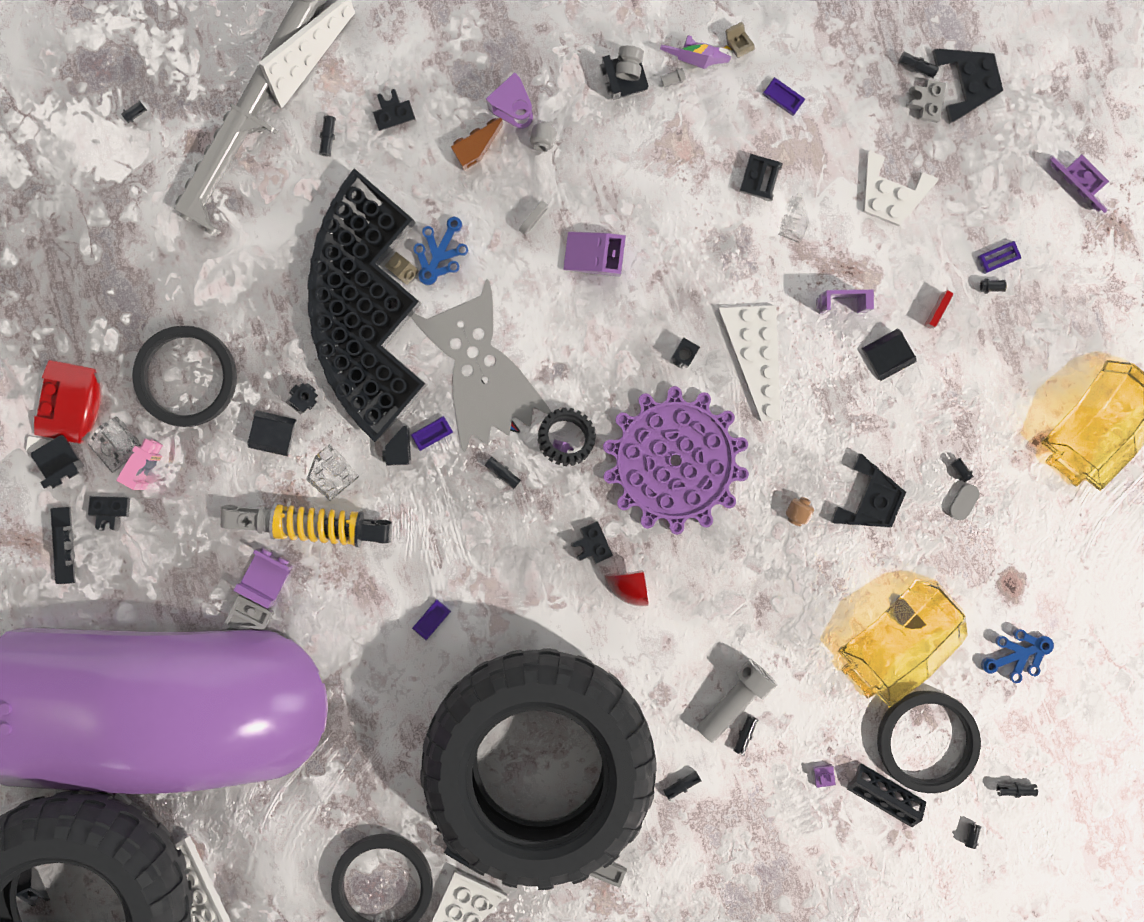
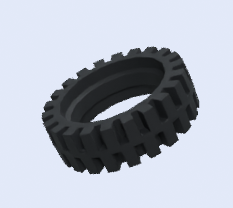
M567 408L556 409L554 412H550L542 421L538 431L537 441L540 444V451L543 450V455L545 457L548 456V460L551 462L553 460L556 461L555 464L557 465L563 463V466H568V464L574 466L576 463H581L589 456L595 445L596 434H594L595 427H592V421L587 420V415L584 414L582 416L581 411L574 412L573 408L569 410ZM560 421L574 423L584 433V446L575 453L559 451L549 441L548 433L550 427Z

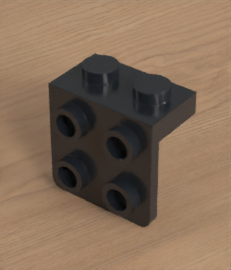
M610 55L602 57V64H599L602 76L605 75L606 91L608 94H611L612 100L648 89L649 85L642 63H639L641 66L640 79L629 81L616 77V65L620 62L618 58L611 60Z
M64 435L58 436L31 453L32 459L46 478L40 482L44 489L58 487L63 484L62 480L64 478H73L79 474L78 470L85 467Z

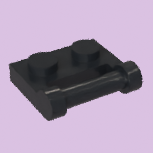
M750 154L739 192L761 198L765 201H773V190L783 163ZM768 166L772 169L764 192L760 189Z

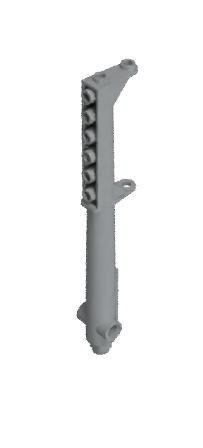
M294 0L261 60L316 18L327 0ZM260 65L257 66L237 105L230 104L231 110L227 111L224 115V122L221 128L215 131L213 142L204 151V158L196 164L193 177L187 180L184 193L179 195L175 202L176 207L174 209L182 213L180 217L189 222L192 220L207 228L205 230L207 233L214 237L217 234L219 235L221 231L211 226L206 203L247 134L265 129L276 135L278 133L276 129L256 118L271 93Z

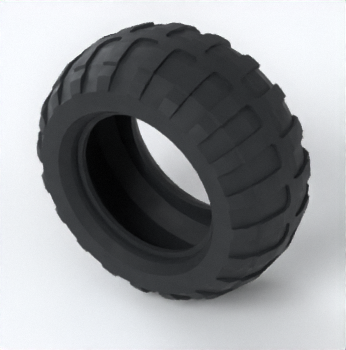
M550 648L527 651L516 650L481 663L451 688L432 718L424 739L420 780L421 786L424 789L427 802L426 808L434 825H437L448 848L454 854L459 853L462 858L468 861L469 867L482 876L488 874L502 880V885L517 888V885L538 886V890H550L554 888V885L572 882L573 884L580 883L588 879L590 873L602 866L604 868L608 867L620 857V852L628 843H631L637 837L654 799L657 771L656 755L649 726L639 704L613 674L608 673L603 668L592 663L591 660L579 655L575 656ZM527 711L554 712L576 722L593 739L602 758L601 773L591 795L574 811L551 820H529L504 810L488 794L478 770V748L485 736L497 724L510 716Z
M70 790L58 792L51 797L45 798V796L27 800L16 808L0 815V922H22L16 899L20 874L30 868L50 863L73 864L88 869L100 876L117 894L124 910L126 922H191L193 892L191 880H187L185 872L187 866L181 849L175 848L169 838L170 832L161 822L156 824L143 813L145 809L133 802L128 805L116 800L112 794L105 792L82 794L79 791Z

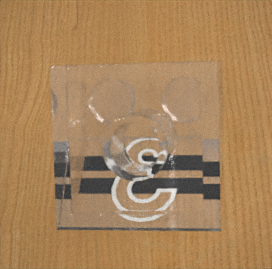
M117 416L98 426L88 442L91 449L112 473L125 464L130 456L135 453L132 451L134 446H141L138 438L132 435L127 429L126 424Z

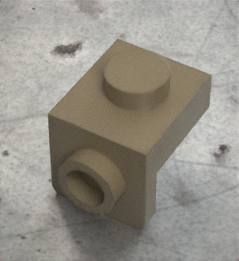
M742 22L731 26L725 31L727 44L737 58L755 50L754 43L746 34Z
M395 252L385 264V267L406 285L419 272L414 265L398 252Z

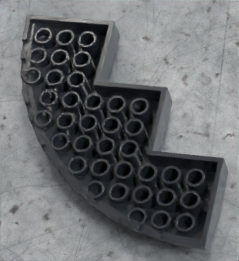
M354 168L339 187L335 198L332 199L330 207L323 217L320 230L316 235L307 283L308 316L310 317L311 336L315 344L317 357L328 383L346 412L376 442L428 385L385 348L422 303L379 267L416 222ZM397 301V307L390 309L392 307L390 302Z

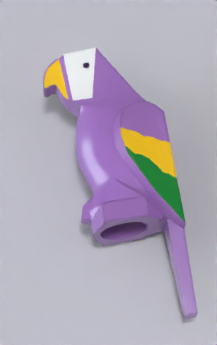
M689 35L682 49L662 44L660 50L677 56L678 60L703 69L714 64L729 63L732 56V49L727 45L724 47H714L707 43H698Z

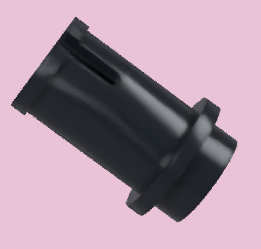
M139 100L127 110L123 109L124 112L121 115L129 124L130 122L133 123V120L147 111V109Z
M985 278L980 282V291L985 294L989 292H1005L1007 288L1006 280H989Z
M961 457L950 464L960 476V481L962 480L965 483L974 477L973 471L968 469Z
M969 823L967 838L964 839L966 847L977 849L982 826Z

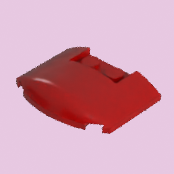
M52 360L48 361L42 376L44 380L37 416H34V435L53 439L64 435L69 442L78 444L84 441L81 439L88 432H91L100 408L101 390L100 383H97L94 374L97 373L96 369Z

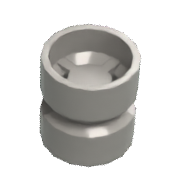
M628 45L619 48L618 60L620 62L616 65V77L629 81L640 79L641 66L639 63L643 62L644 51L641 48Z

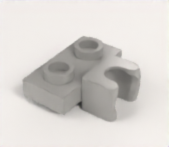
M928 79L925 81L924 87L912 86L908 92L914 95L916 100L907 103L906 107L915 110L920 109L919 119L934 123L939 122L946 83Z

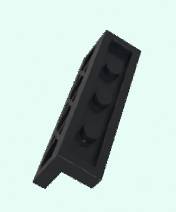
M862 763L858 766L856 776L848 783L847 790L910 827H914L923 820L927 804L925 800ZM862 773L868 774L871 781L868 782L861 778ZM878 782L883 783L887 791L881 790ZM894 792L900 793L903 801L898 800ZM911 801L920 805L918 811L913 808Z

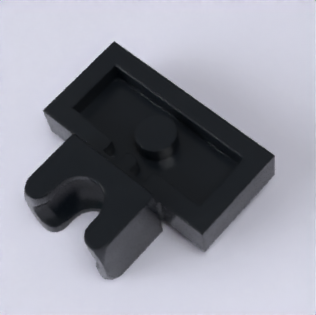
M396 89L391 90L392 98L389 101L384 100L382 94H377L382 109L374 111L373 115L379 131L416 120L410 101L407 100L400 103Z
M90 496L88 515L96 516V530L104 531L106 524L109 522L111 530L119 531V517H129L130 498Z
M598 521L580 528L583 538L570 544L571 547L580 546L582 548V553L576 557L578 561L592 556L594 563L597 564L613 556Z

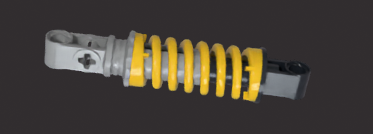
M275 503L272 509H267L263 506L260 509L238 507L235 505L221 507L220 526L222 528L255 530L261 534L268 532L271 539L284 540L289 537L291 540H296L299 537L304 542L310 539L311 542L320 540L321 543H327L330 540L332 544H337L340 541L342 545L351 544L359 548L362 541L385 544L390 543L392 537L391 521L364 519L363 511H352L348 520L344 510L340 511L338 519L335 518V510L331 509L327 518L324 508H321L319 513L316 514L315 508L311 507L308 513H305V508L300 506L298 512H295L293 505L287 507Z

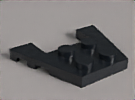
M934 49L932 51L936 66L940 68L956 64L965 101L946 106L950 124L1003 91L994 53Z
M859 453L852 469L870 476L857 511L853 513L837 506L830 522L834 524L892 528L906 491L879 470L863 454Z

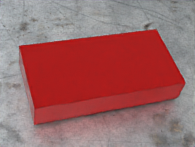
M946 290L941 293L924 325L925 327L931 329L937 326L954 295L951 291Z

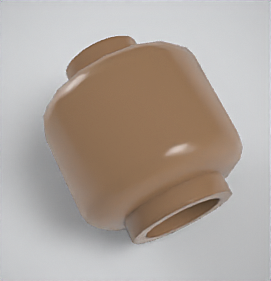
M805 497L792 499L786 511L787 520L797 526L808 524L814 512V507L810 504L811 501Z

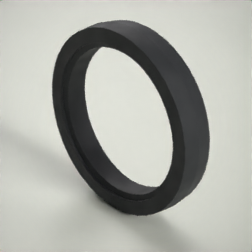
M174 326L157 332L143 344L134 361L132 379L138 400L153 417L169 425L193 427L213 420L227 408L235 393L237 369L231 352L214 334L195 326ZM178 338H195L206 343L218 356L223 371L222 386L214 402L203 411L192 415H177L164 409L154 399L148 384V369L153 356L164 344Z
M917 691L901 697L885 712L878 728L877 746L883 765L897 782L920 793L935 794L957 787L970 776L980 756L981 737L974 717L958 700L936 691ZM923 704H938L951 709L959 717L966 734L965 751L958 765L948 774L935 779H919L906 774L897 765L891 749V737L897 721L908 710Z
M392 834L370 835L351 845L338 860L331 882L332 901L343 922H373L360 916L351 907L344 889V878L350 863L360 854L373 849H390L399 852L408 858L416 868L421 884L419 900L406 916L393 922H419L430 904L433 891L431 868L420 849L407 839Z

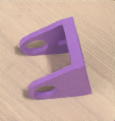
M514 72L486 98L488 109L493 115L502 118V120L516 128L524 129L530 126L533 121L532 104L520 77ZM518 110H525V111H527V112H526L525 114H523V115H517V114H516V112H517ZM529 117L528 121L524 124H519L515 121V119L524 120Z

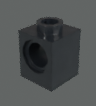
M683 337L670 359L674 360L673 364L681 369L683 367L688 368L700 346ZM682 349L689 352V358L686 360L679 356V352Z

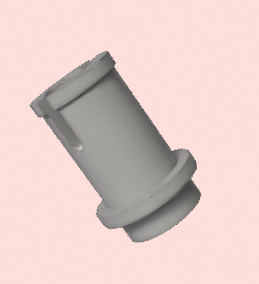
M676 68V71L660 76L664 88L678 82L683 83V80H686L683 68Z

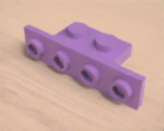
M1083 154L1078 156L1067 168L1054 155L1050 156L1052 161L1050 165L1057 172L1061 170L1065 174L1063 178L1070 185L1074 183L1079 188L1077 192L1084 199L1089 197L1093 201L1091 206L1097 212L1102 210L1106 213L1108 211L1107 207L1094 195L1109 180Z

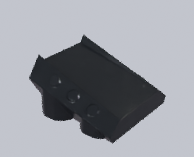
M898 328L862 348L880 381L917 362V358L906 341L903 332Z
M256 410L247 441L248 448L288 456L297 419Z

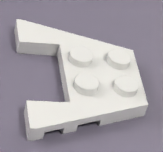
M869 151L866 158V187L864 190L863 212L900 226L937 183L939 178L922 172L915 189L912 190L878 176L885 157Z

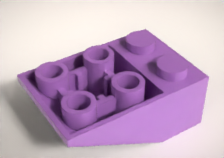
M568 232L563 270L620 277L626 235Z

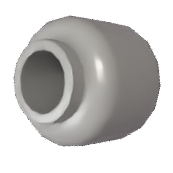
M546 121L535 124L530 137V143L533 148L539 152H547L552 149L557 135L556 129L551 123Z

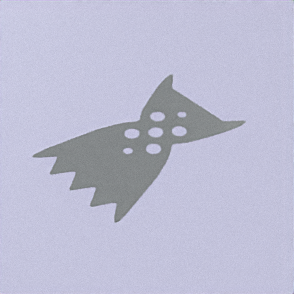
M488 279L485 281L481 296L428 319L415 313L411 316L416 325L437 347L455 359L453 399L463 452L467 449L470 435L476 436L488 445L492 426L509 436L513 417L531 426L534 407L546 414L551 412L545 401L521 370L505 354L491 345L493 336V299ZM459 321L465 323L463 328L458 327L457 323ZM476 328L484 330L485 335L483 339L476 340L473 337V331ZM453 338H459L462 341L460 349L454 350L451 348L450 341ZM470 346L478 348L479 355L476 358H470L467 355V350ZM487 355H493L496 358L494 366L488 367L485 365L484 358ZM467 364L471 365L474 370L473 374L468 377L464 376L461 371L462 367ZM483 376L488 377L489 382L487 384L482 383Z

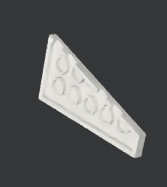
M337 0L259 62L273 98L281 109L354 15L355 11L351 0Z
M776 306L718 308L760 421H780Z
M189 836L175 844V848L181 849L187 866L185 870L187 880H191L193 892L191 922H231L191 837Z
M455 870L432 922H482L507 897V893Z

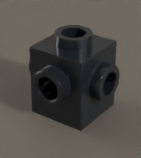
M301 383L299 386L295 384L289 391L291 396L287 399L286 403L299 414H302L307 408L311 410L317 403L315 398L318 394L315 393L316 389L308 383L306 385Z

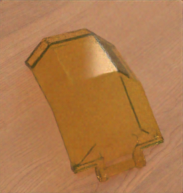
M1106 360L1101 371L1074 408L1042 439L1041 444L1053 453L1046 459L1045 463L1056 468L1071 480L1070 483L1075 487L1083 480H1087L1096 489L1102 491L1138 454L1144 445V371L1127 360ZM1061 458L1079 474H1074L1058 460Z
M915 579L908 589L875 622L839 648L838 652L848 662L842 667L841 671L845 675L848 674L863 691V695L867 699L877 694L890 708L930 678L962 645L968 636L964 610L938 581Z

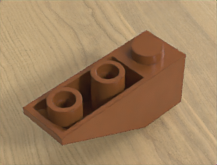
M502 118L491 119L486 123L487 126L482 129L476 128L470 132V136L465 139L463 137L453 142L454 145L451 146L452 151L464 171L482 160L503 126Z

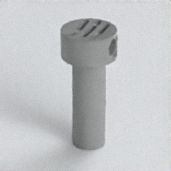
M749 659L736 672L740 681L697 726L698 731L712 743L721 736L757 696L765 700L778 686L776 681L752 659Z

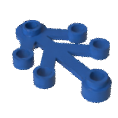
M454 216L448 219V229L438 248L433 228L430 226L423 228L422 233L427 239L433 257L430 264H428L424 254L426 252L425 246L421 243H417L414 246V252L418 255L421 264L418 276L423 284L432 285L437 281L438 276L457 273L460 266L456 261L449 262L448 266L437 268L441 261L468 254L469 250L465 244H459L457 248L446 251L454 233H458L462 229L463 225L458 217ZM457 221L458 225L456 227H452L451 222ZM427 229L432 230L429 236L425 235ZM418 246L423 247V251L421 253H418L416 251ZM460 247H465L466 251L460 253L459 249ZM456 264L457 269L451 270L450 266ZM426 272L431 273V277L429 279L425 278Z
M1016 629L1013 632L1015 639L1019 641L1025 640L1033 644L1025 648L1000 635L995 640L996 645L1001 648L1006 647L1015 652L996 660L987 657L982 660L981 668L983 671L993 674L998 670V667L1018 660L1014 670L1009 674L1010 681L1018 684L1023 679L1021 673L1029 655L1036 653L1032 664L1027 667V673L1036 677L1041 672L1039 666L1044 655L1050 654L1054 649V643L1050 637L1040 636L1036 638L1027 634L1022 629ZM1021 631L1023 635L1021 638H1018L1017 634ZM1004 638L1005 643L1000 645V639ZM1046 642L1047 647L1043 649L1042 644ZM993 663V669L989 670V664ZM1035 667L1036 672L1032 674L1031 669ZM1015 674H1018L1017 680L1013 679Z

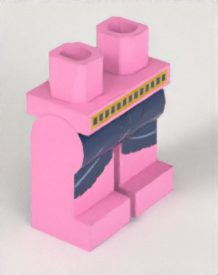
M144 439L141 446H134L132 451L135 453L130 456L116 481L132 490H145L149 483L144 480L150 469H153L157 461L161 460L162 456L158 453L163 445L153 439Z

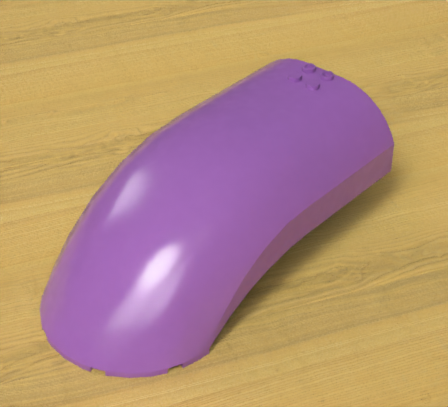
M20 628L6 631L0 637V784L8 787L158 794L200 791L278 779L299 768L310 758L319 745L321 735L325 731L328 713L325 684H322L318 674L320 671L301 646L290 638L286 639L279 635V633L263 629L139 632Z

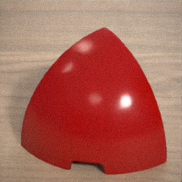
M643 570L604 575L608 587L620 600L633 606H649Z

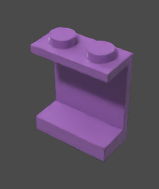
M874 289L826 290L816 299V308L819 309V314H824L831 310L832 298H857V313H867L874 309Z
M262 547V549L254 550L255 556L242 581L236 585L233 591L268 609L275 602L293 566L289 564L290 561L281 556L277 558L272 555V551Z

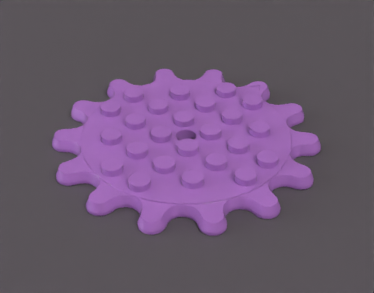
M673 386L669 388L665 402L657 403L651 395L645 393L639 397L641 407L639 415L632 417L622 412L616 416V423L621 427L623 435L618 440H607L603 444L604 451L615 456L617 460L616 466L604 473V480L609 484L619 483L623 486L624 493L618 499L617 506L621 510H628L632 506L640 507L643 511L641 525L644 528H652L660 518L669 521L670 530L676 535L684 531L685 521L689 518L697 519L701 526L707 528L713 523L711 509L714 505L720 504L726 508H733L736 504V498L730 493L729 486L733 481H745L749 476L748 470L740 467L735 462L736 455L747 449L748 441L743 437L733 438L729 435L728 428L734 422L735 415L731 411H724L719 415L712 414L709 410L711 397L708 393H700L694 402L688 403L683 400L681 389ZM673 455H678L681 458V463L678 466H673L670 462Z

